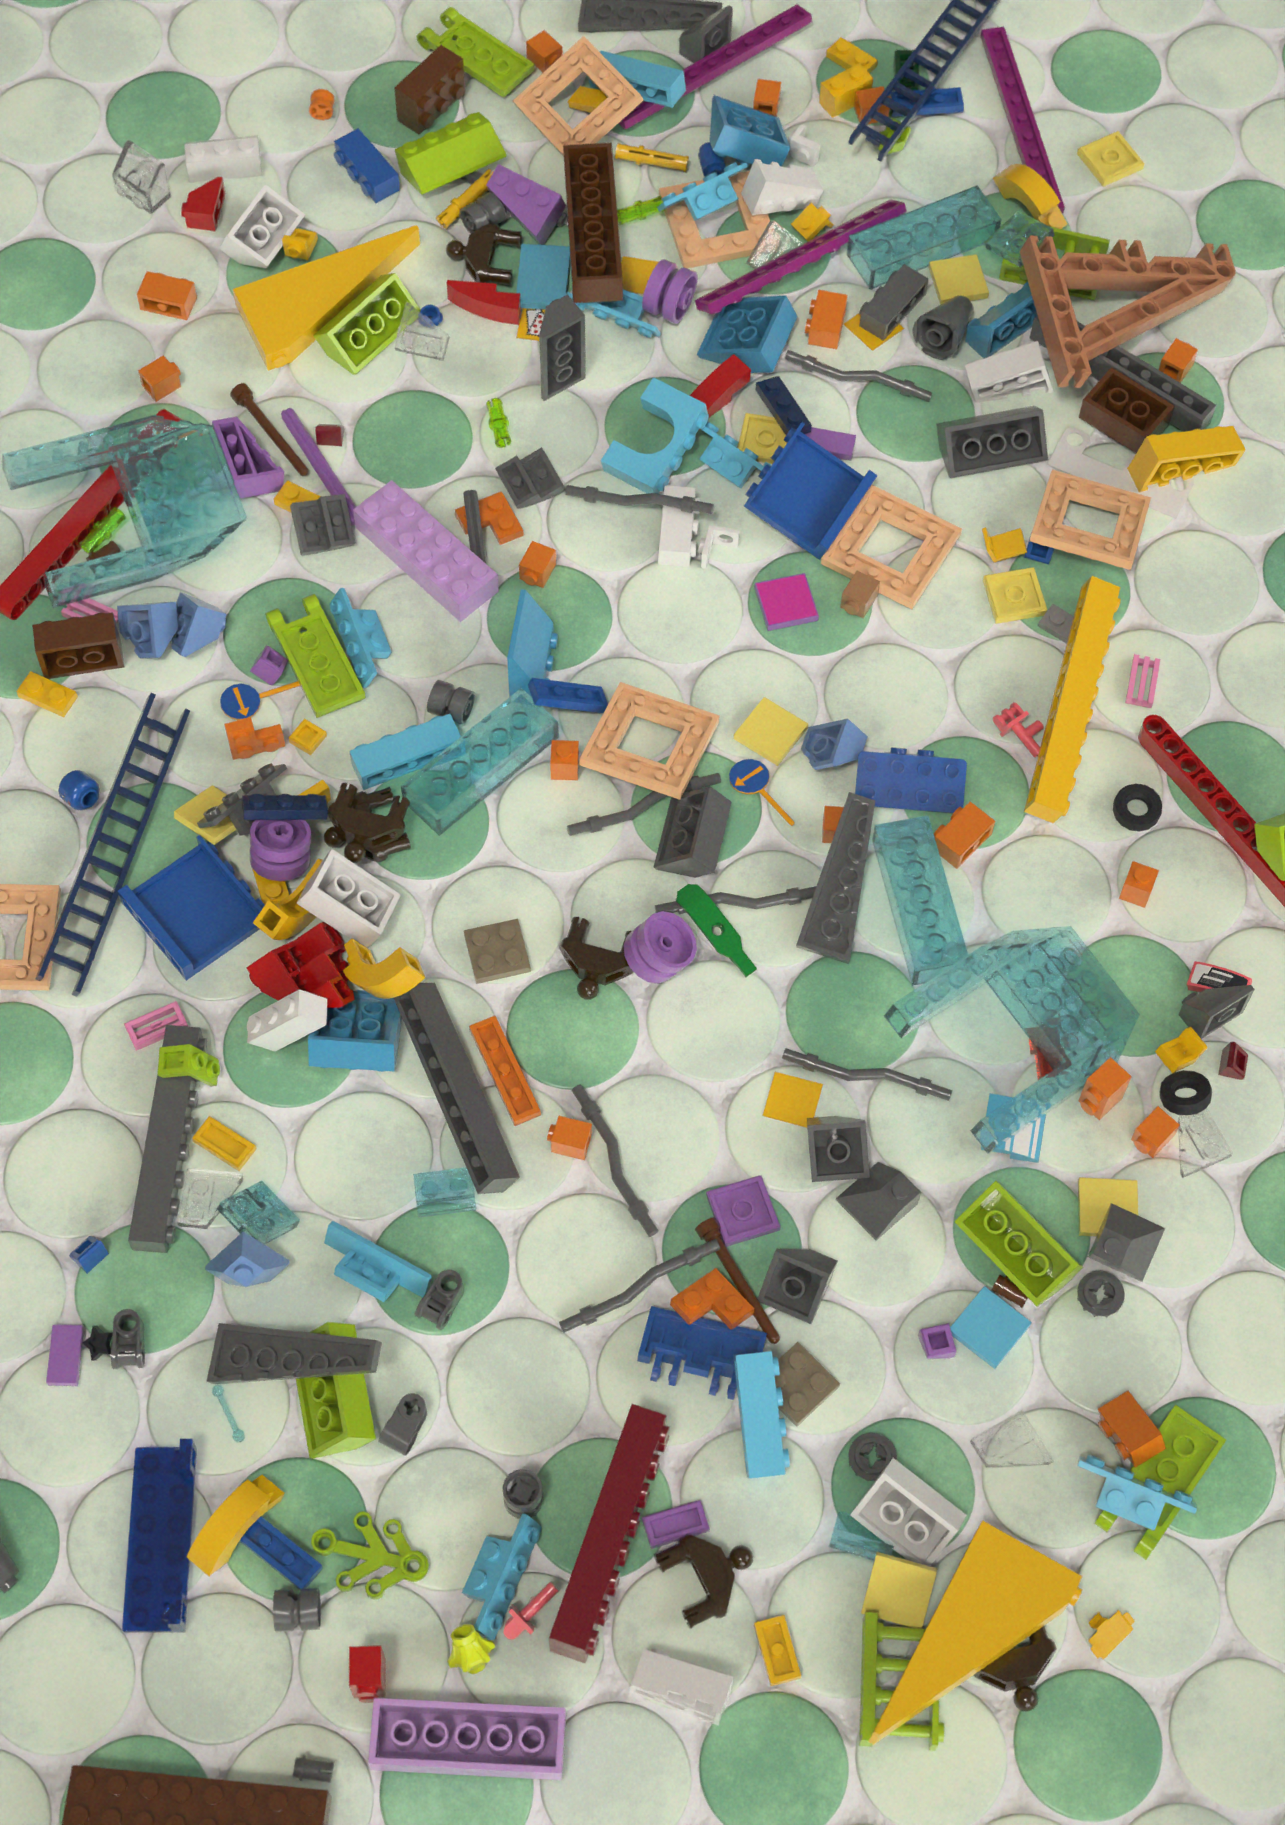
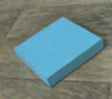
M984 1286L953 1323L950 1330L955 1339L992 1368L996 1369L1028 1330L1032 1322Z

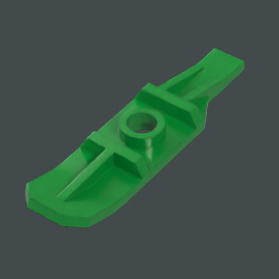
M687 884L677 891L676 902L688 913L719 954L728 957L745 977L755 972L757 968L742 950L740 935L706 892L697 884ZM719 927L721 935L713 934L712 928Z

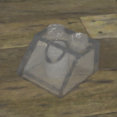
M128 140L125 142L112 173L115 184L114 188L121 197L131 200L137 208L144 209L152 214L171 198L165 164L132 141Z

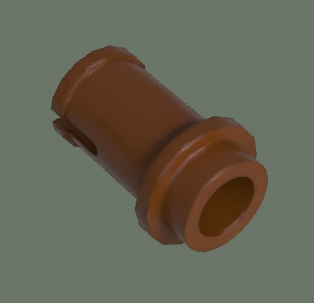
M111 540L96 552L91 551L86 561L94 571L97 569L102 570L104 569L103 565L121 555V551L118 545Z
M999 1275L991 1289L996 1293L995 1295H1001L1023 1308L1028 1299L1012 1281L1008 1280L1007 1276Z

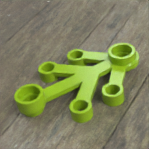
M367 1512L357 1513L353 1522L356 1530L364 1535L370 1548L337 1540L334 1533L329 1529L317 1530L311 1539L313 1550L320 1556L337 1553L365 1561L350 1571H342L336 1576V1585L342 1592L351 1591L355 1582L383 1566L396 1568L379 1580L371 1579L367 1582L365 1586L367 1596L370 1599L377 1600L384 1595L386 1589L403 1579L409 1582L420 1581L427 1575L429 1570L427 1557L420 1551L411 1550L402 1534L400 1522L395 1519L385 1522L383 1532L386 1538L393 1540L400 1556L386 1551L372 1526L371 1515ZM362 1517L369 1520L368 1524L364 1527L357 1524L358 1520ZM390 1525L398 1527V1531L395 1534L387 1532V1528ZM324 1539L330 1541V1546L326 1549L319 1547V1543ZM412 1562L419 1564V1569L415 1572L408 1570V1565ZM349 1577L351 1579L348 1586H341V1578ZM374 1584L381 1587L380 1592L377 1594L369 1592L370 1587Z

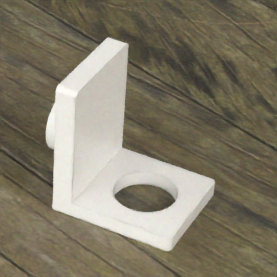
M709 525L706 538H701L698 553L702 554L701 568H707L712 544L738 548L739 531ZM726 534L731 536L733 539L724 540L720 538L719 535Z

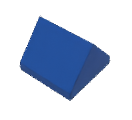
M1029 541L1027 553H1025L1024 557L1049 564L1054 548Z
M89 1236L69 1256L88 1274L109 1253L99 1239Z

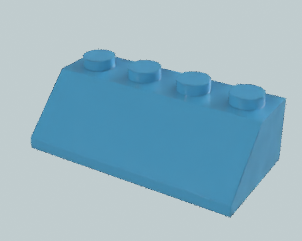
M1025 283L1022 289L1016 293L1009 294L1003 302L997 306L990 307L983 316L973 319L968 324L965 342L982 358L992 356L1032 328L1037 311L1029 283Z

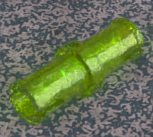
M659 195L643 202L638 200L634 202V205L617 209L619 225L636 219L644 220L647 216L658 213L657 207L663 203L662 196Z
M492 398L493 407L489 400L486 403L490 417L488 424L489 428L493 430L495 445L503 448L506 447L504 439H506L507 445L511 443L508 431L509 421L507 416L504 415L502 401L499 398Z
M113 507L101 522H96L93 525L94 529L79 543L80 547L87 554L91 551L94 552L105 540H109L112 537V532L126 520L125 514L120 509Z

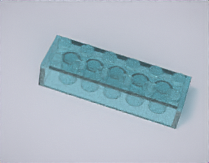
M976 185L849 235L847 256L871 290L886 284L892 272L898 271L904 264L915 271H919L928 267L930 261L949 259L997 240L1002 219L979 186Z
M520 688L401 785L402 797L410 801L409 808L440 836L551 745L552 740H557L559 738L558 721L542 706L534 705L532 697Z
M929 816L875 825L872 842L912 986L966 976L970 959Z

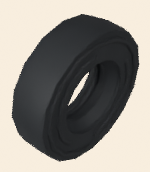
M1130 784L1122 788L1116 795L1113 802V813L1121 826L1132 831H1144L1150 829L1158 822L1162 814V801L1158 793L1151 787L1144 784ZM1134 799L1143 801L1148 807L1147 813L1140 816L1132 814L1128 810V802Z
M1186 1070L1174 1072L1168 1075L1161 1083V1102L1169 1112L1187 1116L1198 1114L1205 1110L1211 1102L1212 1088L1209 1080L1198 1072ZM1183 1088H1191L1197 1092L1196 1095L1188 1098L1175 1095L1177 1090Z

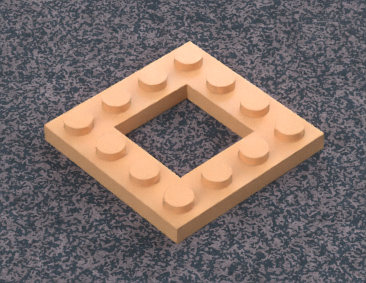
M583 36L519 94L513 102L564 156L563 145L597 143L644 99ZM584 72L608 98L572 129L548 103Z
M750 171L740 172L729 178L738 197L736 204L746 231L701 239L696 223L684 200L664 209L683 268H693L778 251V241L768 214L752 215L741 194ZM703 180L694 181L697 186L704 183ZM694 182L659 188L661 203H663V197L673 192L677 196L683 193L682 188Z
M1052 470L1029 541L1131 570L1151 497ZM1069 500L1119 514L1113 538L1063 525Z
M871 485L829 549L821 558V564L852 579L856 571H860L879 580L878 593L913 609L959 539L962 528ZM880 520L924 541L903 573L859 552Z
M620 682L579 759V765L680 800L719 723L720 715ZM634 716L682 732L666 765L618 749Z
M0 884V914H28L22 960L0 959V990L49 991L53 961H50L44 978L41 981L35 978L57 925L61 895L59 885Z

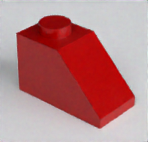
M216 177L189 192L187 201L183 202L181 208V215L185 217L187 228L216 231L226 194L223 177Z

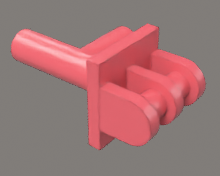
M1014 702L1010 705V709L1005 708L1002 710L1000 716L995 715L993 721L1001 731V737L1013 730L1036 758L1038 757L1040 746L1032 736L1041 731L1044 726L1039 720H1036L1027 728H1024L1021 723L1029 713L1028 711L1024 712Z
M549 1582L536 1596L530 1598L529 1603L521 1611L512 1604L509 1608V1613L512 1616L505 1623L504 1635L508 1639H515L524 1630L531 1635L534 1632L535 1626L529 1620L559 1591L552 1582Z

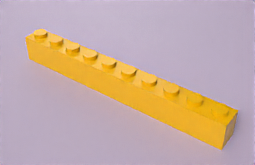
M1091 576L1080 590L1024 812L1054 823L1061 816H1065L1070 807L1068 796L1076 783V778L1073 776L1081 762L1082 755L1079 752L1087 738V732H1085L1086 724L1089 723L1093 714V709H1090L1099 690L1096 683L1104 670V664L1101 663L1110 646L1107 639L1114 628L1115 620H1113V615L1121 601L1118 598L1119 586Z

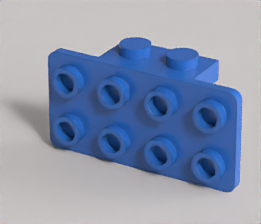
M891 747L890 752L884 753L862 751L858 755L855 794L875 800V807L954 813L959 807L963 808L967 762L964 759L934 756V751L918 749L917 754H907L906 748Z

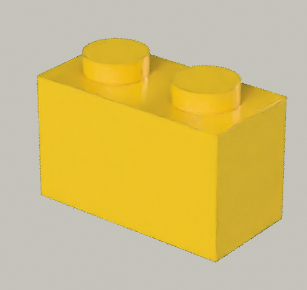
M858 63L821 82L819 104L834 118L854 107L856 91L871 89L873 77Z

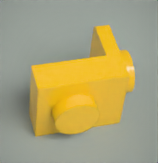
M812 203L791 223L808 242L825 225L830 228L834 226L829 220L832 215L822 206L817 209Z
M295 228L290 236L284 235L282 243L285 256L309 260L318 241L317 232Z
M1188 1027L1179 1037L1161 1044L1155 1053L1169 1070L1174 1073L1194 1064L1207 1049V1045L1192 1027Z

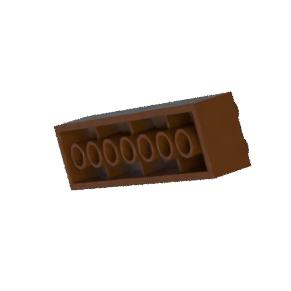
M612 143L563 145L573 301L575 303L623 301V278Z
M72 1765L62 1825H328L332 1796L328 1790Z

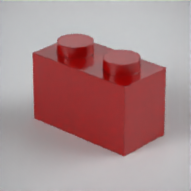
M349 1647V1687L353 1697L359 1698V1702L374 1703V1698L385 1697L386 1659L382 1647Z

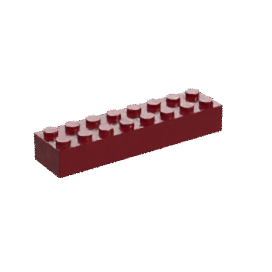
M631 1404L549 1636L551 1652L582 1663H586L588 1655L594 1656L599 1642L598 1625L604 1627L610 1610L608 1608L610 1601H607L609 1596L614 1597L620 1581V1571H618L619 1566L625 1567L630 1552V1542L628 1539L629 1537L635 1538L640 1523V1513L638 1510L639 1508L644 1510L650 1494V1484L648 1481L655 1480L660 1465V1455H658V1452H665L669 1440L670 1427L666 1426L667 1415Z

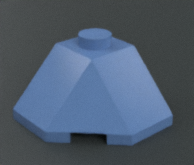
M180 592L176 602L178 630L176 631V637L172 638V649L180 656L186 657L218 639L220 632L225 628V617L227 614L216 606Z
M176 602L117 606L120 633L125 640L130 639L136 647L134 652L139 658L161 657L178 630Z
M847 718L808 727L801 750L808 757L809 763L815 770L834 767L857 760L859 753L864 751L868 736Z
M242 1232L205 1266V1270L228 1284L248 1287L271 1281L289 1265V1260L247 1233Z

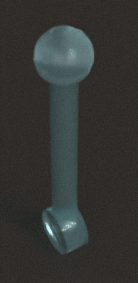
M215 1385L212 1388V1394L218 1398L233 1430L232 1437L234 1441L240 1443L244 1441L245 1434L242 1430H239L223 1396V1387Z

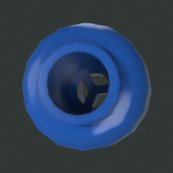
M74 770L66 774L62 778L58 789L59 796L76 810H85L94 806L100 791L98 783L84 771Z

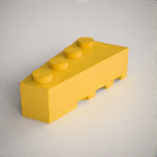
M1217 426L1210 429H1194L1192 431L1172 432L1161 435L1152 434L1144 439L1127 469L1138 491L1143 492L1148 490V485L1157 483L1161 487L1168 485L1170 479L1180 476L1183 480H1186L1202 470L1207 474L1235 466L1246 449L1234 426Z

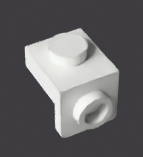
M801 124L796 131L791 132L788 138L791 147L789 156L814 167L819 159L820 144L805 137L806 126Z

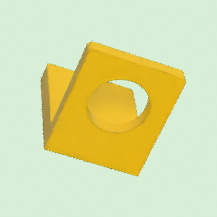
M986 527L982 528L986 549L993 563L1027 553L1021 528L992 537Z

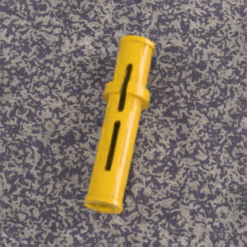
M618 143L615 152V159L634 161L636 165L644 163L684 172L687 171L689 156L645 149L642 145L634 147Z
M487 169L458 198H453L450 201L451 204L436 216V220L444 229H447L460 217L461 208L471 202H476L479 197L489 190L486 184L493 174L490 169Z

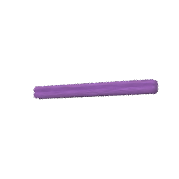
M292 408L283 410L281 412L282 420L330 495L345 494L351 525H355L353 509L356 506L295 411Z

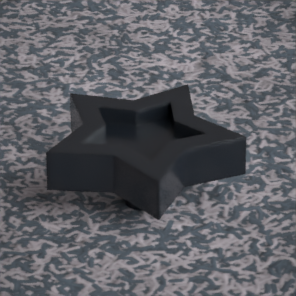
M93 1325L90 1337L82 1342L90 1349L91 1361H96L102 1354H111L110 1341L113 1332L104 1333L97 1325Z

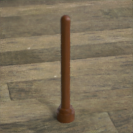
M246 383L236 385L230 393L234 402L247 408L301 476H306L308 468L253 401L252 390Z
M715 1217L703 1221L695 1228L701 1240H705L706 1243L713 1239L717 1240L720 1250L715 1253L740 1294L754 1307L753 1316L762 1331L767 1333L768 1341L772 1344L778 1343L780 1340L778 1332L720 1238L721 1232L719 1230L721 1227Z

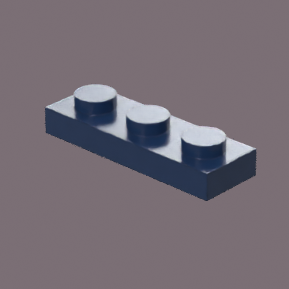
M779 376L756 382L755 390L785 435L788 434L791 428L797 430L802 422L805 425L801 432L803 434L811 432L812 424Z
M242 795L244 820H327L328 817L325 795Z

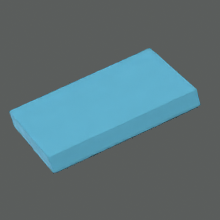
M521 244L516 292L520 293L521 308L545 310L546 306L553 300L566 296L570 262L569 246Z

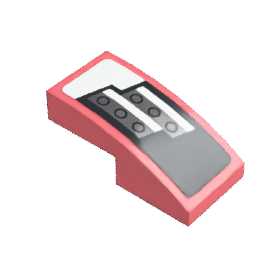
M1195 961L1187 987L1190 991L1202 992L1205 989L1251 985L1252 978L1223 967Z

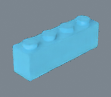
M600 51L611 65L637 90L644 101L673 108L686 91L684 72L682 70ZM589 78L590 87L599 89Z
M451 714L436 716L426 723L409 726L402 732L394 735H385L378 741L370 744H361L349 751L352 767L363 790L464 753L463 740Z
M772 1351L733 1355L746 1476L750 1479L786 1475L785 1468L790 1467L788 1449H783L781 1437L786 1436V1424L784 1418H779L778 1406H783L781 1387L776 1388L775 1375H779L778 1357H772Z

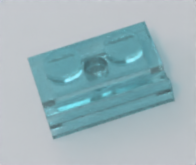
M467 1168L413 1174L418 1218L476 1210L474 1186Z

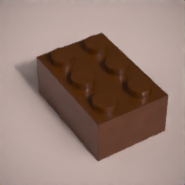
M440 45L394 87L397 121L420 135L426 128L431 127L441 114L446 113L456 100L461 99L465 93L463 58Z
M1111 367L1083 399L1078 418L1137 453L1147 436L1152 434L1160 435L1167 428L1175 406Z
M113 612L97 613L85 617H70L59 621H44L32 625L35 652L43 676L47 679L124 668L122 644Z

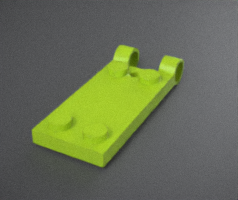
M448 7L440 14L442 24L448 29L441 36L437 35L429 27H425L416 36L419 45L425 50L432 49L435 51L440 45H443L462 57L464 71L503 98L535 71V64L461 15L453 7Z
M312 594L302 598V603L308 616L286 624L278 608L266 612L265 615L316 718L365 699L366 696L316 595Z
M1175 1405L1158 1429L1162 1434L1166 1449L1136 1468L1133 1466L1130 1471L1134 1473L1133 1478L1145 1482L1146 1478L1161 1483L1164 1485L1162 1490L1172 1494L1175 1493V1490L1190 1495L1226 1442V1439ZM1165 1502L1155 1530L1146 1528V1533L1133 1551L1147 1560L1181 1508ZM1103 1510L1094 1524L1108 1532L1118 1516Z

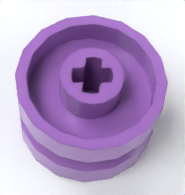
M662 259L652 271L647 282L642 300L643 310L653 315H659L662 312L665 320L674 324L679 323L686 314L695 294L697 273L685 267L678 270L676 263Z
M255 820L250 829V863L253 870L266 879L276 881L292 880L301 876L309 868L311 861V830L309 824L305 820Z
M664 911L652 914L627 935L624 943L625 958L633 972L643 980L657 984L668 981L677 972L688 966L694 959L697 951L696 938L690 926L674 913Z

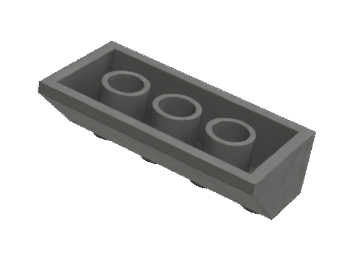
M568 294L560 299L553 300L546 306L542 321L539 342L541 398L543 401L586 378L585 314Z
M1036 406L936 423L939 449L949 478L1048 460L1043 410Z

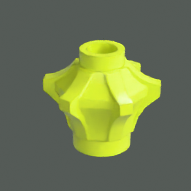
M461 1625L451 1633L452 1652L447 1662L450 1668L460 1667L463 1672L470 1674L479 1673L485 1668V1663L490 1661L489 1653L495 1648L492 1640L482 1637L473 1625Z

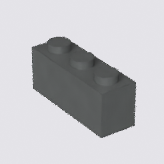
M905 264L898 271H893L888 282L876 290L873 299L870 302H865L859 311V315H861L859 326L884 341L926 295L929 278Z

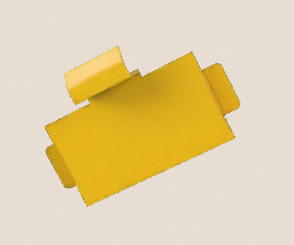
M1118 1610L1108 1620V1618L1102 1617L1100 1612H1098L1088 1622L1091 1628L1098 1630L1088 1640L1092 1645L1090 1649L1097 1658L1101 1657L1104 1660L1133 1630L1131 1625L1135 1621L1130 1614L1126 1612L1122 1615Z

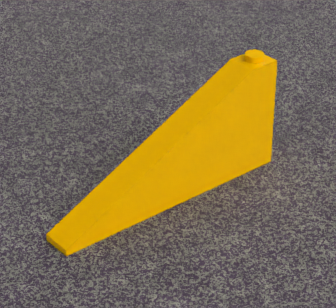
M414 225L234 288L235 305L268 371L293 362L316 340L313 336L376 279L381 275L391 272L420 245L418 226Z
M982 1520L868 1742L873 1745L1058 1617L1069 1604L1075 1606L1082 1592L1078 1585L1083 1576Z

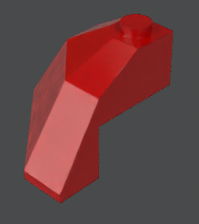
M325 922L319 923L294 941L271 950L246 967L250 973L249 977L252 983L259 987L261 992L278 1001L297 990L326 998L327 1008H340L355 1000L353 991L347 985L349 979L343 972L349 966L348 962L343 961L342 953L346 951L345 942L338 931Z

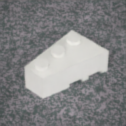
M755 159L741 194L751 214L759 215L805 209L810 203L816 207L823 189L812 168L795 165L781 167L777 162H772L769 165L763 164L759 159Z
M652 1648L651 1651L644 1649L630 1684V1692L719 1726L732 1689L734 1677L700 1667L687 1660L671 1658L669 1654L659 1649Z

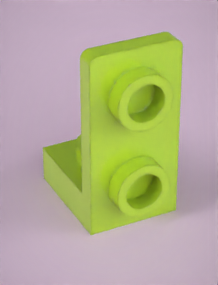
M190 1044L159 1047L158 1076L169 1078L189 1075L209 1086H217V1079L220 1074L219 1060Z

